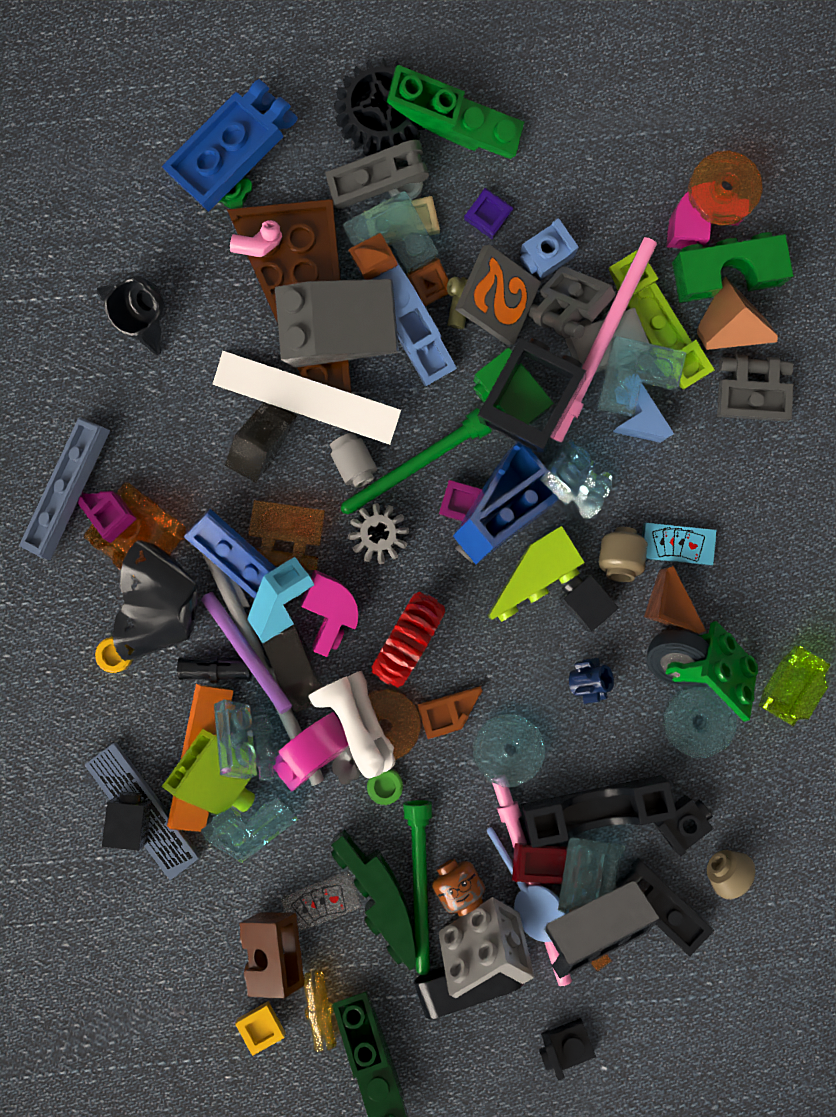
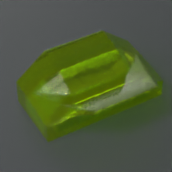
M795 645L781 660L764 688L759 707L793 727L797 720L809 719L828 688L825 674L831 665L803 647Z

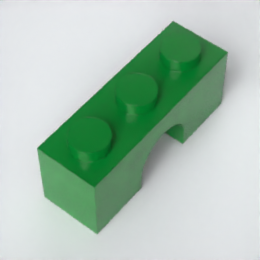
M772 232L760 233L752 236L751 240L738 242L737 238H729L717 242L716 246L703 248L702 244L689 245L682 248V252L672 262L679 303L714 298L723 288L721 269L726 267L735 268L744 275L748 292L783 286L793 277L786 234L773 236Z

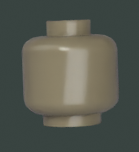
M617 527L615 532L608 533L602 538L599 557L600 569L606 573L608 579L613 581H634L635 577L641 575L645 570L647 541L638 535L637 531L633 528Z

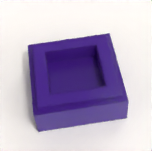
M484 188L465 214L464 220L490 239H493L512 214L513 207Z

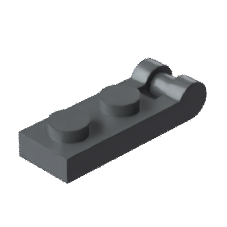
M409 140L325 172L334 206L339 210L406 184L420 183L428 179L427 165L422 163L420 157L423 154L420 141ZM407 160L408 167L399 170L397 162Z

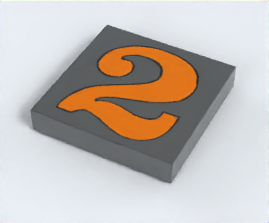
M490 244L482 246L455 310L506 345H514L541 282Z

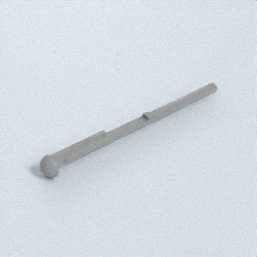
M202 553L236 626L281 688L276 677V670L274 666L269 669L260 641L247 620L248 616L244 608L250 606L241 587ZM276 708L290 740H292L302 732L291 708L283 714H280ZM318 769L309 780L312 786L323 782L325 778L321 770Z

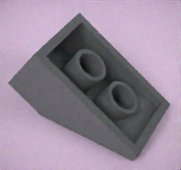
M391 279L309 281L275 287L282 361L297 368L399 353L393 282Z

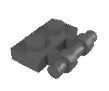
M562 265L540 290L545 300L539 306L532 304L527 315L534 320L535 324L543 328L552 327L558 335L564 338L573 337L580 339L584 335L585 328L578 323L579 320L584 317L593 321L615 297L616 293L610 284ZM561 307L565 309L561 315L556 314Z
M735 354L734 358H720L719 370L732 372L733 380L722 379L719 382L717 417L786 422L792 419L794 384L779 382L780 375H792L793 362L780 361L779 357L769 356L765 360L748 359L747 355ZM748 373L764 374L765 382L748 381Z

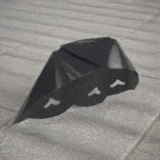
M141 540L136 541L127 552L122 564L120 588L124 603L116 615L113 630L114 647L124 661L140 658L189 640L194 630L198 586L175 558L155 544ZM142 550L146 561L135 564V561L140 558V551ZM132 575L140 581V584L134 590L132 589V584L134 583ZM130 617L134 628L126 632L125 628L128 626L127 619ZM125 644L135 648L131 655L128 654L129 649L126 648Z

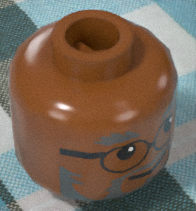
M455 858L436 869L439 875L434 879L432 888L443 908L448 913H457L459 916H464L477 909L483 903L482 896L485 893L486 887L471 862L462 861L457 863Z

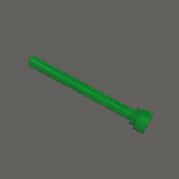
M478 408L465 415L466 419L461 422V427L341 504V511L346 515L352 514L469 438L474 440L477 437L482 439L491 433L492 429L480 423L478 418L480 410Z
M411 800L403 803L404 819L407 820L408 826H411L416 971L419 975L423 976L430 971L426 826L429 825V819L432 818V802L427 800Z

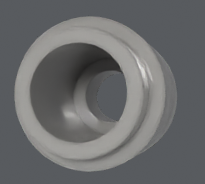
M354 432L335 439L330 444L332 449L331 457L346 485L354 484L355 488H359L374 479L372 474L377 471V467L362 438H358Z

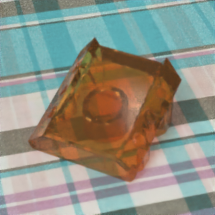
M129 482L124 483L116 494L120 495L137 519L112 543L104 540L93 524L84 533V538L94 548L112 559L113 564L120 570L122 569L127 552L138 540L155 544L170 555L180 541L186 539L184 538L186 527ZM142 550L140 551V558L135 561V564L146 561Z

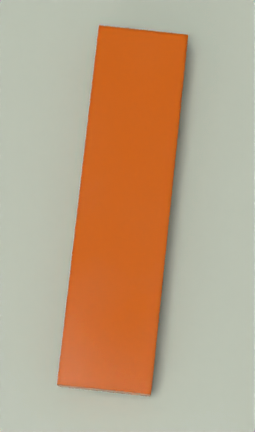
M196 684L181 758L202 729L224 741L233 690ZM173 796L167 827L173 830L205 832L209 811Z

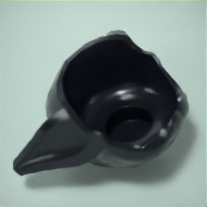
M136 275L122 282L118 281L107 286L98 287L97 294L100 300L104 301L106 315L113 326L129 337L138 338L153 354L159 355L161 353L160 320L164 315L165 302L157 286L144 277Z

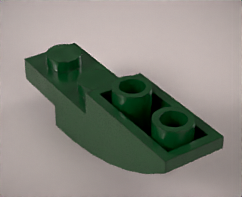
M344 829L333 838L331 854L342 869L348 867L356 878L353 882L358 891L365 898L369 895L372 897L366 903L364 912L367 915L364 917V920L369 929L376 936L380 933L389 943L386 948L397 964L400 965L403 962L409 970H412L416 966L415 936L409 908L400 884L378 848L366 857Z
M367 991L332 1003L353 1077L357 1079L367 1116L409 1117L403 1100V1090L385 1036Z

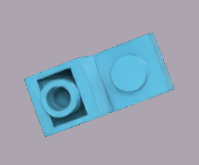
M296 557L264 575L247 620L262 643L294 624L283 604L314 586L309 574Z

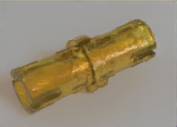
M318 970L314 971L316 987L313 986L311 972L304 974V991L307 1001V1007L304 1010L305 1017L310 1020L314 1051L321 1052L324 1051L322 1035L325 1036L327 1050L334 1048L337 1042L331 1021L333 1007L327 998L324 971Z

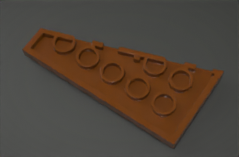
M332 199L227 209L238 235L254 237L260 231L262 223L269 220L275 221L280 226L282 238L279 245L263 257L247 255L277 323L275 287L309 281H341ZM349 360L297 367L303 378L352 394Z

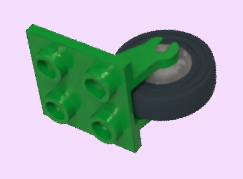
M717 621L710 623L708 634L696 635L683 630H669L659 633L652 639L647 651V666L653 675L666 683L676 686H694L700 683H707L744 722L750 720L758 665L755 659L748 655L736 642L733 635L728 633Z

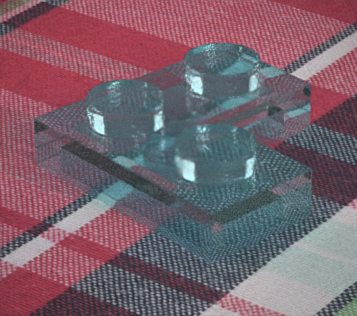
M406 191L343 223V229L353 247L381 233L387 244L392 243L407 273L439 257V252Z
M614 336L596 409L633 417L642 383L671 390L678 389L687 352Z
M276 797L272 801L263 804L258 812L249 819L230 807L225 812L216 815L212 822L201 831L208 843L243 863L298 821L299 818L292 807Z

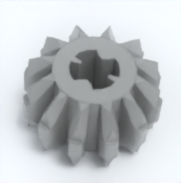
M374 503L373 516H369L367 510L361 508L359 512L365 521L362 523L357 519L351 520L350 524L360 529V532L349 533L348 538L350 540H362L353 548L355 553L361 552L366 547L368 548L364 561L370 562L374 552H378V563L384 564L385 557L383 552L388 550L391 558L395 560L398 558V554L392 548L395 544L403 549L407 547V543L397 539V536L409 534V528L402 527L396 529L395 526L402 523L405 518L400 514L391 520L393 506L388 505L384 515H380L379 504ZM380 525L387 527L384 529L385 533H389L387 540L380 539L378 543L371 541L373 539V535H369L371 528L378 529Z

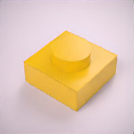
M269 1001L237 1018L235 1022L252 1056L282 1040L286 1034Z

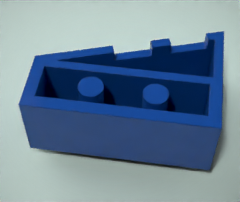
M516 442L498 463L453 537L472 561L477 564L548 511L566 492L533 451Z

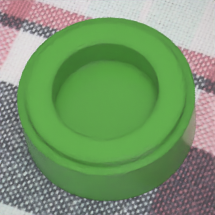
M392 768L382 772L379 776L368 779V794L378 804H392L402 794V778Z

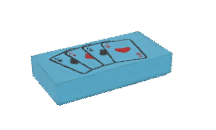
M643 523L642 537L648 544L646 559L712 566L714 563L717 530Z

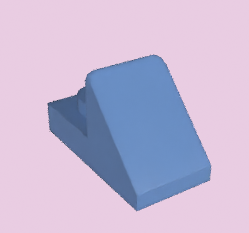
M636 373L625 379L617 387L620 391L618 398L622 406L628 412L632 410L635 416L618 426L613 431L614 433L660 443L674 434Z

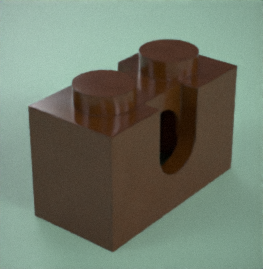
M260 912L239 923L242 949H247L248 962L244 969L248 997L286 998L305 986L296 913Z

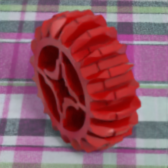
M420 591L415 593L373 663L372 673L388 685L390 683L397 688L404 685L445 614V606L429 594L427 596Z

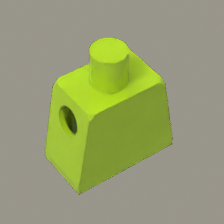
M204 729L201 730L162 785V788L176 798L220 817L225 816L232 806L241 812H245L252 806L255 800V794L245 788L252 777V772L220 738Z

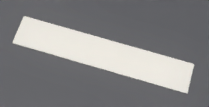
M222 351L213 385L389 445L401 412L400 409Z

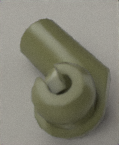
M455 276L447 283V292L450 296H453L447 326L455 329H464L467 318L455 310L468 281L465 277L460 279Z

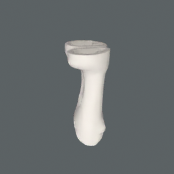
M362 671L341 678L309 695L314 707H331L336 712L343 725L354 761L363 776L366 778L379 776L382 772L390 770L395 765L394 746L385 737L368 696L367 680Z

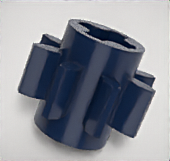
M599 658L576 662V669L572 670L569 674L571 692L575 696H583L584 704L596 703L607 699L606 692H610L614 686V677L611 669L607 665L600 666Z

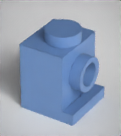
M558 218L549 227L522 244L520 261L525 270L531 275L534 273L540 281L572 260L579 247ZM548 244L553 252L549 254L544 253L541 246Z

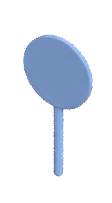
M489 827L487 833L512 874L513 862L494 829ZM516 882L521 891L516 896L514 910L520 914L523 930L535 940L552 942L545 931V926L547 923L566 914L562 902L546 887L540 885L527 886L525 882Z

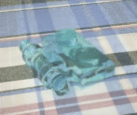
M571 439L561 447L541 478V481L564 504L567 505L573 500L580 507V514L584 518H591L601 510L604 498L609 495L613 486L612 475L609 472H602L600 475L593 472L592 469L596 463L584 448L575 444Z
M229 700L215 703L214 711L220 775L249 779L257 776L256 767H258L259 779L261 781L274 779L273 765L276 764L275 752L271 751L270 734L273 733L272 721L268 720L267 708H254L252 710V719L250 705ZM253 736H255L257 751L254 750Z

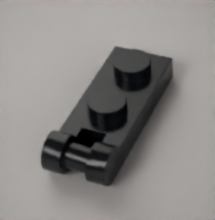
M637 858L631 864L633 869L624 878L620 876L614 885L620 888L632 881L638 885L645 879L650 886L643 894L660 918L655 925L690 957L714 932V929L642 860Z

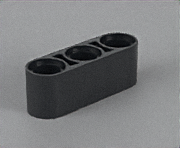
M444 966L431 970L426 975H419L413 981L424 1016L428 1019L442 1017L512 993L524 985L499 972L455 998L449 995Z

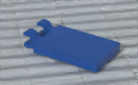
M260 79L251 85L249 91L243 97L235 92L162 165L167 174L208 212L284 137L279 129L290 128L298 119L289 110L290 104L281 97L276 99L268 92L269 87ZM261 110H268L264 115L259 112Z

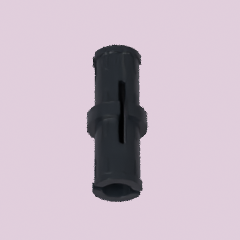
M211 655L210 658L179 657L177 663L178 680H210L211 683H219L220 680L251 681L252 673L242 658H220V655Z

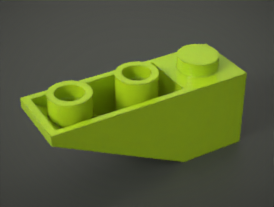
M562 526L526 548L487 614L489 619L493 620L498 617L502 622L519 611L516 605L528 598L533 603L548 594L549 590L546 586L558 579L561 584H564L580 574L577 567L585 562Z

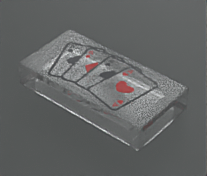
M349 871L283 896L281 899L286 913H296L298 932L362 907Z

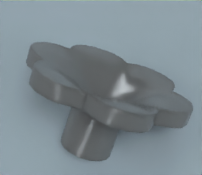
M349 746L332 763L333 773L338 775L339 782L342 785H348L352 780H357L360 776V770L354 761Z

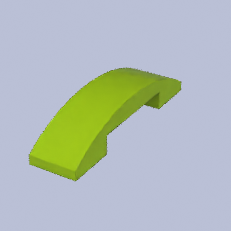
M638 250L608 268L618 291ZM648 262L627 306V310L636 309L651 350L675 382L682 389H685L714 371V368L697 340L692 342L657 286L656 281L658 277Z

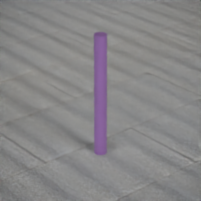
M210 592L204 595L201 601L279 713L287 712L293 705L215 594Z

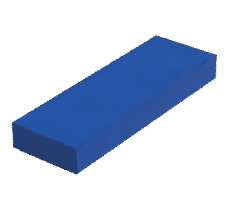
M211 509L184 535V538L254 599L264 575L276 569L271 562Z

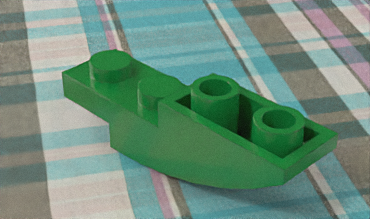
M396 66L387 103L398 112L436 135L472 151L480 147L508 159L516 156L524 121L463 98L465 93L463 90L403 66Z

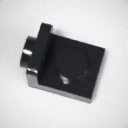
M581 1018L541 1033L545 1047L539 1049L547 1071L554 1069L558 1081L565 1078L563 1070L596 1058Z

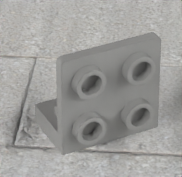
M493 897L474 911L460 917L439 931L448 991L452 997H459L499 972L522 984L534 978L519 912Z

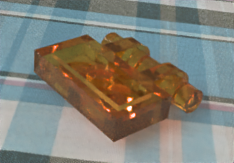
M254 500L248 535L262 538L261 548L255 549L273 565H282L296 557L304 569L317 571L319 557L305 555L306 544L321 546L326 511ZM275 540L293 542V553L274 550Z

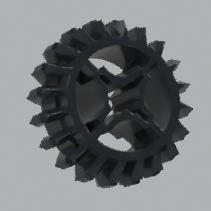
M384 58L380 61V67H374L373 63L368 60L366 63L367 70L363 71L355 66L353 69L355 78L345 75L343 79L345 87H338L336 93L339 100L334 103L335 112L338 114L336 124L339 127H343L341 133L345 140L352 138L351 147L354 150L363 145V153L366 156L372 152V149L380 152L409 140H420L419 130H425V128L409 118H406L401 125L393 129V121L403 116V114L387 103L389 91L385 88L391 87L395 68L397 65H400L398 61L393 64L392 68H389ZM371 90V96L367 100L360 102V106L355 107L358 99L364 93ZM377 98L380 100L381 106H383L384 110L386 111V120L384 118L383 112H381L378 107ZM373 125L379 128L380 131H374L365 126Z

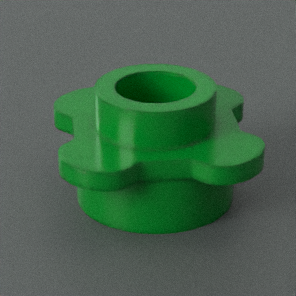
M247 178L241 179L233 187L235 192H228L219 202H222L230 209L243 208L247 200V193H250L253 188L251 181Z

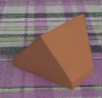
M725 277L722 281L723 288L713 298L697 328V334L706 350L777 342L778 335L767 319Z

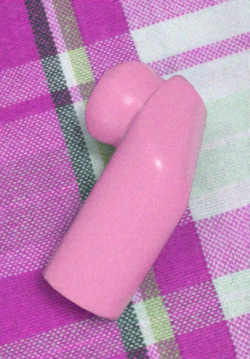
M271 220L262 223L260 231L254 237L233 234L230 241V252L255 257L265 256L279 245L282 233L280 232L279 224Z

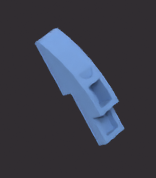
M398 264V266L371 279H391L393 282L397 336L424 386H428L457 369L440 338L439 330L400 265Z

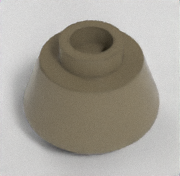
M722 850L710 858L707 865V876L714 891L720 897L735 899L743 896L751 889L754 883L755 864L747 854Z

